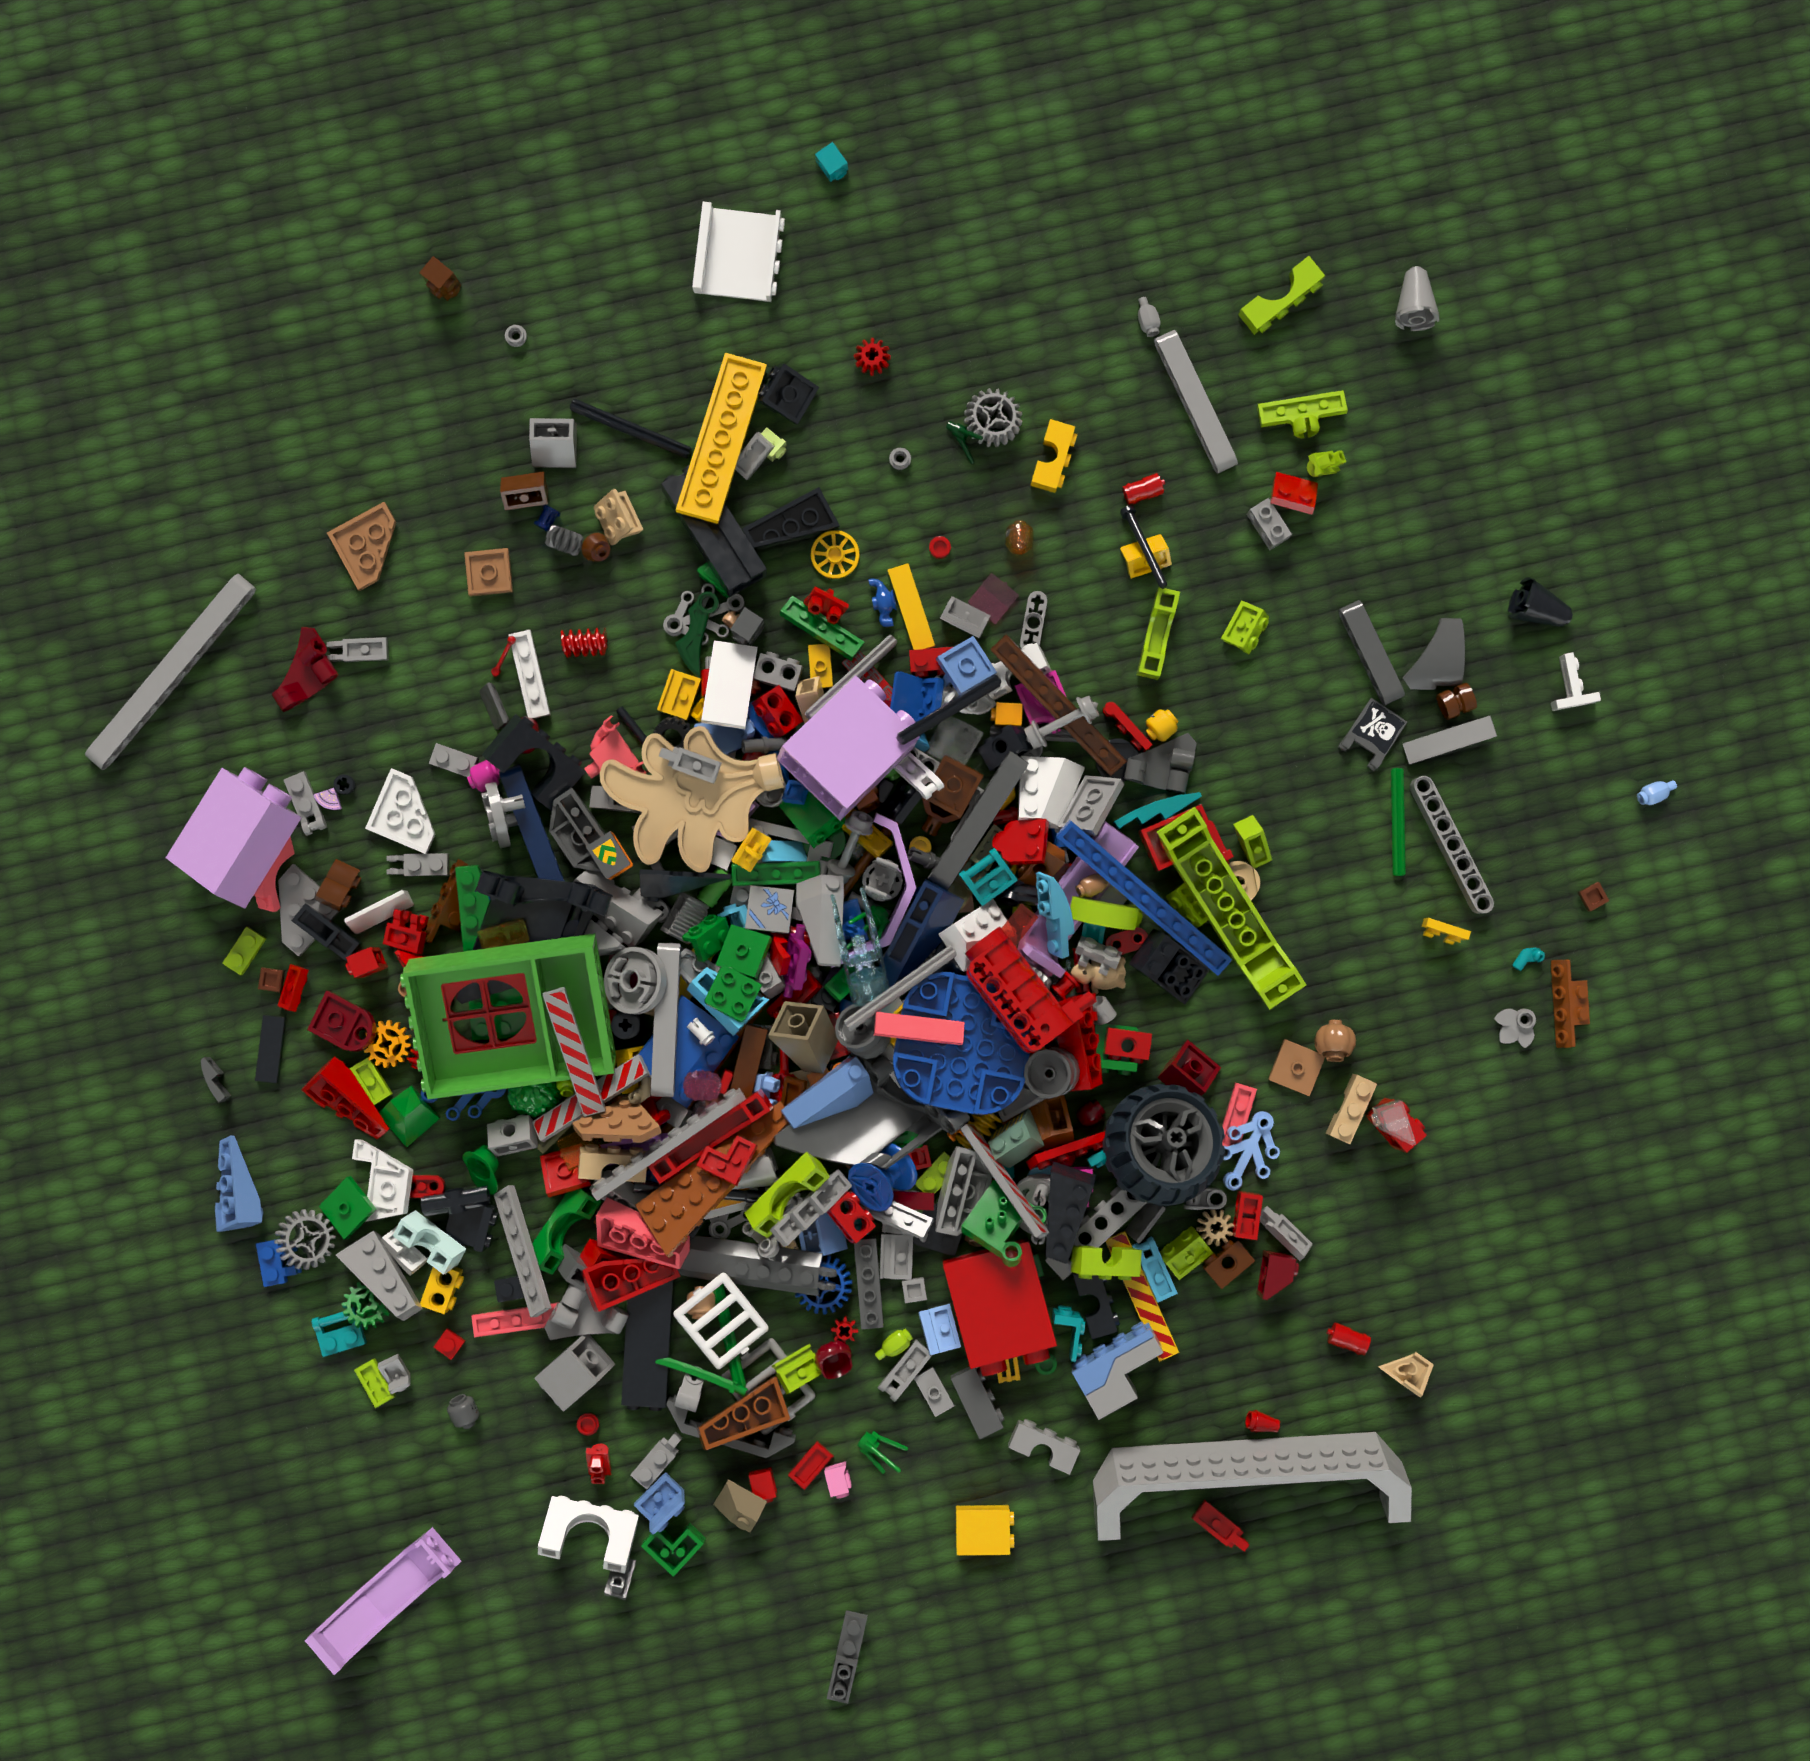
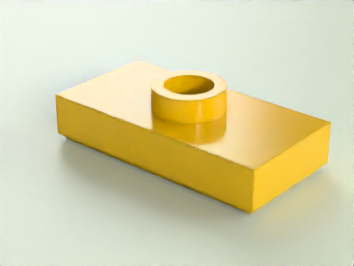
M825 644L808 645L810 678L820 676L822 687L832 688L830 647Z

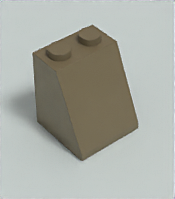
M784 1001L768 1034L769 1038L803 1071L821 1074L824 1073L838 1043L834 1027L825 1007L822 1005Z

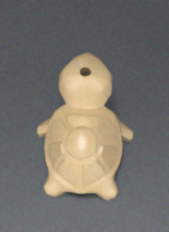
M1120 957L1117 968L1113 969L1110 967L1107 976L1098 973L1101 963L1091 960V964L1088 962L1086 967L1077 964L1073 967L1071 974L1081 984H1088L1091 981L1090 988L1092 993L1098 994V989L1108 990L1115 987L1123 989L1126 985L1124 980L1126 960L1124 957Z

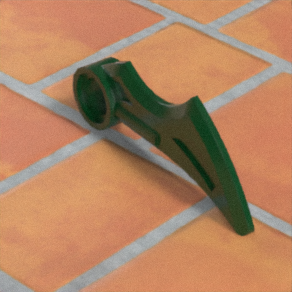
M704 592L699 595L697 602L688 610L690 615L689 630L682 639L675 642L684 663L697 678H701V646L709 615L717 612L720 607L719 598L711 592ZM707 597L714 599V606L711 609L703 607V600Z

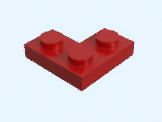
M736 1136L727 1155L706 1146L696 1166L737 1186L758 1146L742 1137Z

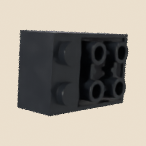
M1154 928L1129 962V965L1183 1004L1187 1003L1210 970L1170 937Z

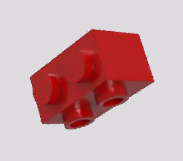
M953 647L909 650L911 675L924 678L929 677V674L937 673V676H944L945 673L936 661V658Z

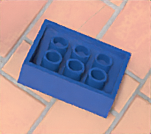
M683 995L679 998L675 1092L674 1097L671 1098L688 1108L739 1036L736 1034L733 1036L719 1021ZM695 1018H698L709 1031L714 1032L715 1038L707 1046L700 1044V1040L687 1028L689 1023H693ZM653 1035L639 1052L650 1075H652Z

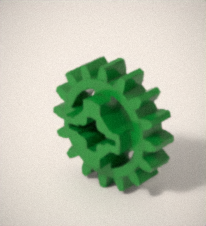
M357 1282L358 1288L350 1287L351 1294H344L347 1302L342 1303V1307L346 1309L343 1311L345 1317L349 1316L347 1320L350 1324L355 1321L356 1328H359L361 1324H363L365 1330L368 1329L369 1324L376 1328V1322L384 1323L382 1316H389L390 1313L382 1302L381 1305L375 1302L377 1297L365 1285L362 1286L360 1282ZM368 1302H370L371 1306H366L365 1308H363V1304H368ZM352 1305L358 1308L356 1311L357 1315L353 1313Z

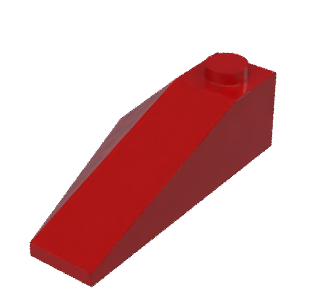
M641 1258L602 1261L582 1270L586 1292L594 1312H600L681 1277L676 1268Z

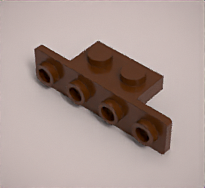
M460 859L452 865L449 872L450 877L447 883L443 884L440 890L441 896L438 902L433 905L431 917L427 925L422 929V932L427 933L425 941L428 943H432L440 924L458 932L461 930L455 867L468 866V864Z

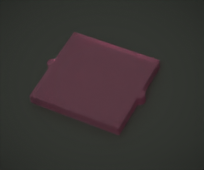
M991 573L967 603L991 615L989 621L996 625L1019 597V594L1007 586V582H1002Z

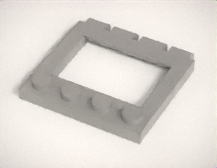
M749 818V832L753 827L767 836L770 834L809 844L798 829ZM826 840L814 849L810 845L807 861L820 860V875H826L828 869V861L821 860L822 856L830 858L833 842ZM734 886L730 904L746 905L748 908L750 886ZM792 907L791 918L803 921L797 907Z

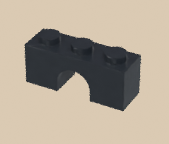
M1072 1272L1079 1296L1091 1294L1098 1298L1097 1309L1092 1313L1084 1315L1091 1338L1095 1339L1118 1332L1116 1326L1120 1325L1116 1312L1112 1313L1110 1304H1114L1110 1291L1106 1292L1104 1283H1107V1280L1099 1279L1098 1275H1092V1279L1078 1278L1079 1274Z

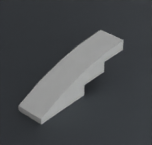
M1490 715L1403 743V747L1409 764H1413L1497 737Z
M839 1169L829 1175L830 1177L815 1192L811 1191L770 1229L783 1247L788 1246L820 1215L825 1214L852 1187Z

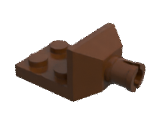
M946 754L935 772V775L944 784V788L933 792L932 797L928 800L922 797L928 817L921 829L927 833L931 824H933L929 833L933 836H937L943 823L946 824L962 817L984 776Z

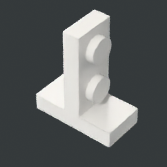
M1574 653L1560 656L1559 660L1567 698L1551 702L1552 711L1601 701L1599 692L1582 695L1583 682L1578 678L1579 662L1574 657Z

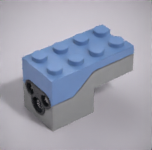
M1140 1322L1131 1328V1332L1127 1334L1122 1332L1112 1338L1113 1342L1106 1346L1104 1343L1096 1346L1093 1349V1353L1088 1356L1082 1354L1072 1364V1374L1098 1420L1138 1398L1136 1388L1127 1373L1163 1353L1162 1345L1149 1322L1146 1324Z

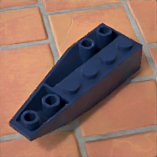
M926 879L864 996L873 1000L916 970L942 942L939 933L952 925L965 900Z

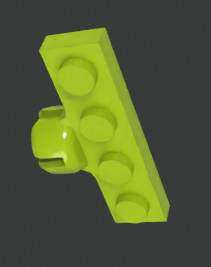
M1343 390L1257 405L1261 427L1291 424L1294 436L1300 439H1304L1303 433L1307 432L1308 438L1315 436L1319 432L1318 419L1347 414L1348 411Z

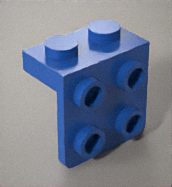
M901 671L896 672L890 708L895 713L903 710L915 722L919 721L941 707L944 679H922Z

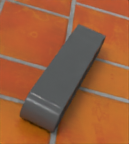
M1357 600L1338 610L1339 616L1381 703L1387 705L1404 697V689L1361 601Z

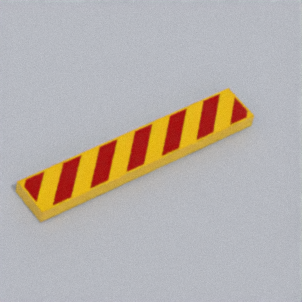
M1125 1230L1109 1237L1105 1241L1110 1253H1112V1247H1132ZM1141 1268L1140 1277H1131V1280H1123L1141 1322L1144 1324L1149 1322L1162 1345L1163 1353L1157 1356L1158 1360L1162 1361L1179 1353Z

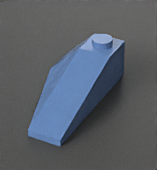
M235 1136L220 1140L218 1168L222 1173L216 1187L217 1190H220V1202L215 1203L217 1232L252 1227L261 1223L263 1217L260 1198Z

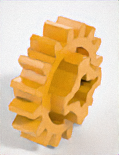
M387 1020L386 1025L383 1021H379V1027H376L375 1037L378 1034L379 1038L376 1044H374L373 1040L368 1048L364 1050V1053L370 1052L371 1055L368 1060L376 1059V1066L383 1062L384 1068H388L390 1063L393 1067H396L397 1060L403 1063L405 1061L403 1055H410L407 1047H412L413 1044L408 1043L407 1040L411 1038V1035H405L406 1027L399 1028L400 1022H396L393 1026L392 1020ZM388 1029L395 1031L399 1036L391 1035ZM391 1040L392 1044L389 1047H384V1043ZM399 1044H402L401 1050H400V1052L397 1054V1051H396V1050H397ZM380 1051L384 1053L387 1059L378 1055L377 1052Z

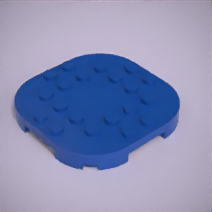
M940 972L929 975L912 987L904 1001L901 1015L964 1022V1040L961 1046L896 1038L893 1053V1071L902 1090L909 1097L924 1105L975 1115L996 1113L1010 1105L1018 1097L1025 1084L1024 1070L1030 1054L1025 1053L968 980L967 976L957 975L952 972ZM986 985L990 993H996L994 985ZM999 994L994 1000L997 1001L999 998H1002V995ZM1007 1003L1001 1006L1003 1010L1009 1007ZM1013 1011L1011 1015L1007 1016L1010 1019L1016 1013ZM1015 1019V1027L1023 1029L1022 1021ZM1027 1030L1026 1032H1024V1034H1022V1036L1025 1037V1035L1030 1033V1031Z

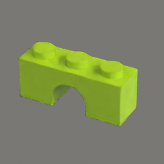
M1073 1245L1071 1272L1079 1274L1078 1278L1092 1279V1275H1098L1099 1279L1111 1280L1112 1276H1118L1120 1280H1131V1277H1140L1142 1250L1132 1247H1112L1111 1257L1104 1263L1102 1260V1248Z

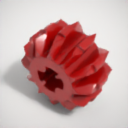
M872 337L870 344L865 339L862 340L863 347L857 345L856 350L859 353L854 354V359L858 360L856 367H862L863 374L870 370V376H874V370L881 374V367L888 368L889 364L886 361L891 359V355L887 354L889 347H882V340L875 344V339ZM871 353L875 354L874 360H870Z

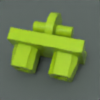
M1327 451L1309 455L1307 471L1313 477L1339 472V466L1346 463L1343 451L1335 453Z

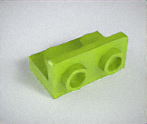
M1241 600L1221 639L1228 644L1242 649L1244 653L1249 655L1251 650L1256 648L1261 632L1267 628L1269 616L1263 609Z
M1185 883L1166 896L1171 907L1196 928L1208 921Z
M1191 1226L1170 1244L1165 1245L1160 1254L1165 1264L1180 1280L1212 1255L1213 1252Z

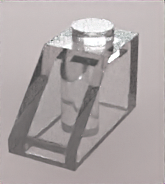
M1395 1100L1372 1108L1374 1113L1371 1114V1118L1375 1127H1379V1130L1409 1145L1416 1144L1403 1101Z

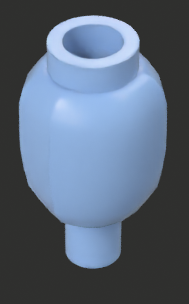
M1674 780L1668 783L1657 781L1648 784L1637 794V799L1641 805H1654L1666 799L1670 791L1677 788V784Z

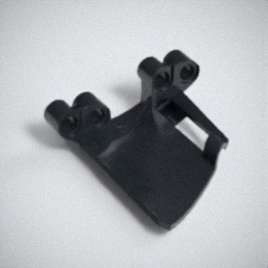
M482 870L475 892L491 898L473 950L561 938L565 924L571 920L579 921L574 936L584 935L593 913L604 915V918L606 917L613 895L593 884L577 881L566 882L542 878L505 876ZM488 981L489 995L514 988L501 981ZM476 982L463 987L456 995V999L461 1004L482 998L480 986Z

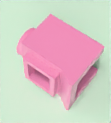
M846 1461L825 1467L824 1473L830 1497L836 1496L839 1499L849 1496V1488L852 1487L849 1471L845 1470Z

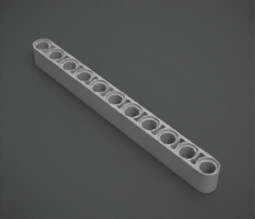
M236 574L229 580L85 752V756L101 770L106 769L112 764L254 595L256 588L240 574Z

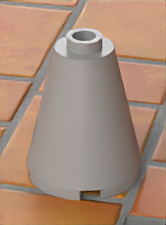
M1416 266L1410 268L1405 273L1395 315V323L1401 329L1407 326L1411 327V331L1426 330L1435 326L1436 320L1439 322V312L1427 271Z
M771 1147L765 1149V1154L756 1159L750 1166L751 1169L747 1174H743L738 1185L732 1190L772 1186L780 1178V1176L776 1177L775 1174L778 1166Z

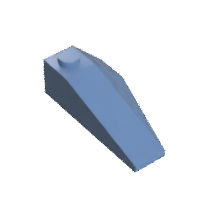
M856 1056L846 1058L780 1111L794 1129L857 1107L873 1094L869 1074Z

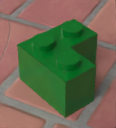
M689 1523L675 1539L665 1529L661 1532L657 1531L655 1534L650 1533L644 1539L641 1547L674 1577L701 1548L706 1537Z

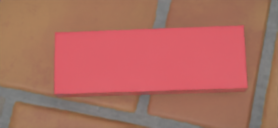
M1235 1082L1222 1124L1225 1134L1222 1142L1223 1146H1230L1242 1141L1244 1134H1242L1240 1139L1233 1140L1228 1137L1227 1130L1231 1126L1238 1127L1247 1123L1257 1089ZM1237 1129L1232 1131V1137L1238 1134Z

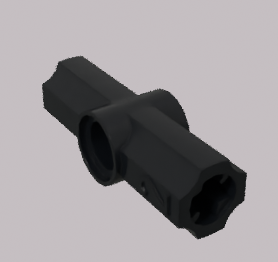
M1019 879L993 898L1012 907H1017L1019 904L1038 905L1036 886L1024 884Z
M488 1185L470 1189L455 1188L441 1194L421 1197V1208L424 1216L447 1212L448 1214H456L467 1211L470 1208L491 1204Z

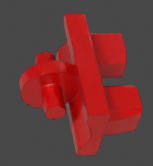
M816 586L804 600V605L808 606L809 612L814 615L821 613L827 616V621L833 625L838 622L849 606L848 603L833 596L834 590L829 588L825 592Z
M600 1443L592 1448H586L588 1473L591 1475L592 1484H605L606 1475H611L609 1448L605 1444Z

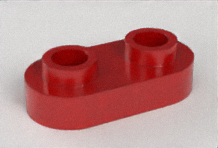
M1138 927L1135 930L1122 931L1110 935L1105 941V946L1113 947V942L1119 941L1120 948L1117 950L1122 952L1121 955L1139 950L1148 934L1144 929ZM1136 934L1141 936L1139 943H1136L1133 939Z
M413 1175L412 1182L416 1184V1188L410 1191V1198L441 1194L445 1190V1181L438 1175ZM432 1182L438 1184L437 1190L431 1188Z

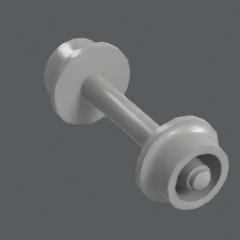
M1089 695L1084 698L1077 697L1079 709L1042 728H1039L1035 720L1031 721L1032 724L1024 729L1027 735L1026 741L1030 742L1034 749L1040 746L1047 747L1045 735L1082 716L1091 724L1092 720L1099 716L1097 710L1098 703L1093 702Z
M853 811L851 816L845 820L846 827L852 832L841 859H831L828 861L827 867L829 869L827 875L844 876V884L849 881L850 877L855 875V869L848 862L859 836L870 835L873 832V818L862 811Z

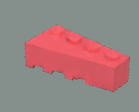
M608 1197L596 1215L597 1246L676 1269L681 1268L690 1252V1235H688V1239L676 1248L673 1256L668 1258L640 1212Z

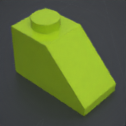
M1253 815L1233 824L1238 841L1249 864L1254 869L1272 861L1264 830Z

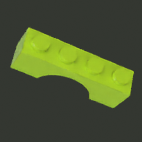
M1308 256L1292 268L1289 274L1291 288L1285 297L1278 300H1267L1257 296L1241 308L1238 315L1254 335L1259 331L1263 333L1271 327V321L1276 317L1279 320L1289 312L1288 308L1293 304L1298 306L1306 299L1304 295L1310 291L1312 293L1316 292L1323 285L1321 282L1325 275L1311 257Z
M1160 587L1156 591L1136 674L1138 676L1155 680L1160 678L1168 636L1180 596L1179 591L1167 588L1161 589Z
M805 1152L744 1213L753 1230L769 1238L773 1234L770 1229L783 1218L784 1209L788 1201L800 1191L810 1190L815 1192L830 1176L820 1160Z

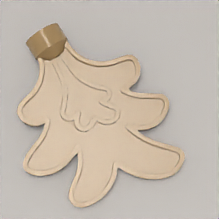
M697 726L686 734L684 749L722 762L714 784L668 766L669 760L659 757L661 748L673 751L674 746L658 733L647 736L642 746L643 763L652 775L633 770L613 759L605 761L600 770V782L606 793L619 804L642 812L635 824L633 834L634 847L640 860L647 865L658 862L663 855L669 838L678 829L680 855L691 869L699 873L705 872L711 865L714 841L718 830L729 841H743L749 833V812L754 800L764 791L784 788L783 775L776 753L761 756L751 761L733 759L717 747L709 730L704 726Z

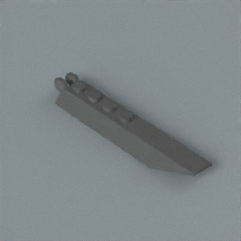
M695 1235L693 1239L690 1238V1252L681 1268L678 1269L679 1274L691 1278L713 1280L721 1273H726L734 1284L819 1296V1289L833 1291L836 1288L835 1283L820 1280V1275L823 1277L837 1276L836 1269L821 1267L823 1253L780 1247L776 1256L764 1258L758 1252L759 1244Z

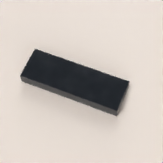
M263 1015L255 1081L279 1083L287 1019L285 1017Z

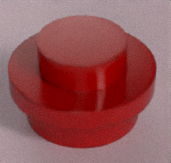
M592 1413L581 1415L577 1421L578 1431L586 1436L593 1435L599 1428L598 1418Z

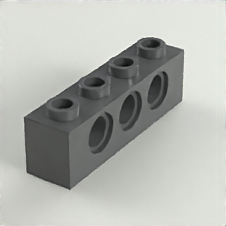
M876 1236L863 1237L859 1242L854 1243L861 1329L883 1328Z

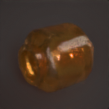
M1015 521L1006 528L1005 545L1011 553L1022 555L1033 547L1034 530L1025 521Z

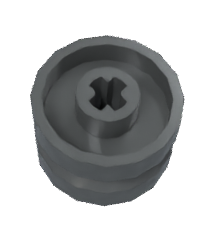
M856 1003L848 1006L841 1012L835 1025L836 1037L851 1054L860 1059L877 1057L885 1051L891 1037L874 1035L875 1015L854 1030L849 1031L844 1020L867 1003Z
M1053 1047L1037 1051L1029 1057L1025 1065L1024 1078L1026 1085L1032 1093L1041 1098L1050 1099L1067 1094L1074 1089L1079 1080L1080 1069L1078 1061L1072 1053L1064 1048Z

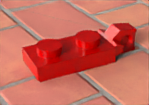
M1206 1500L1202 1502L1191 1516L1194 1521L1230 1548L1235 1544L1245 1552L1250 1545L1241 1537L1244 1532L1240 1527Z

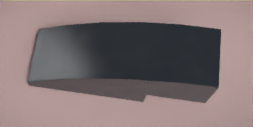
M306 903L291 920L345 961H347L346 957L353 955L362 943Z

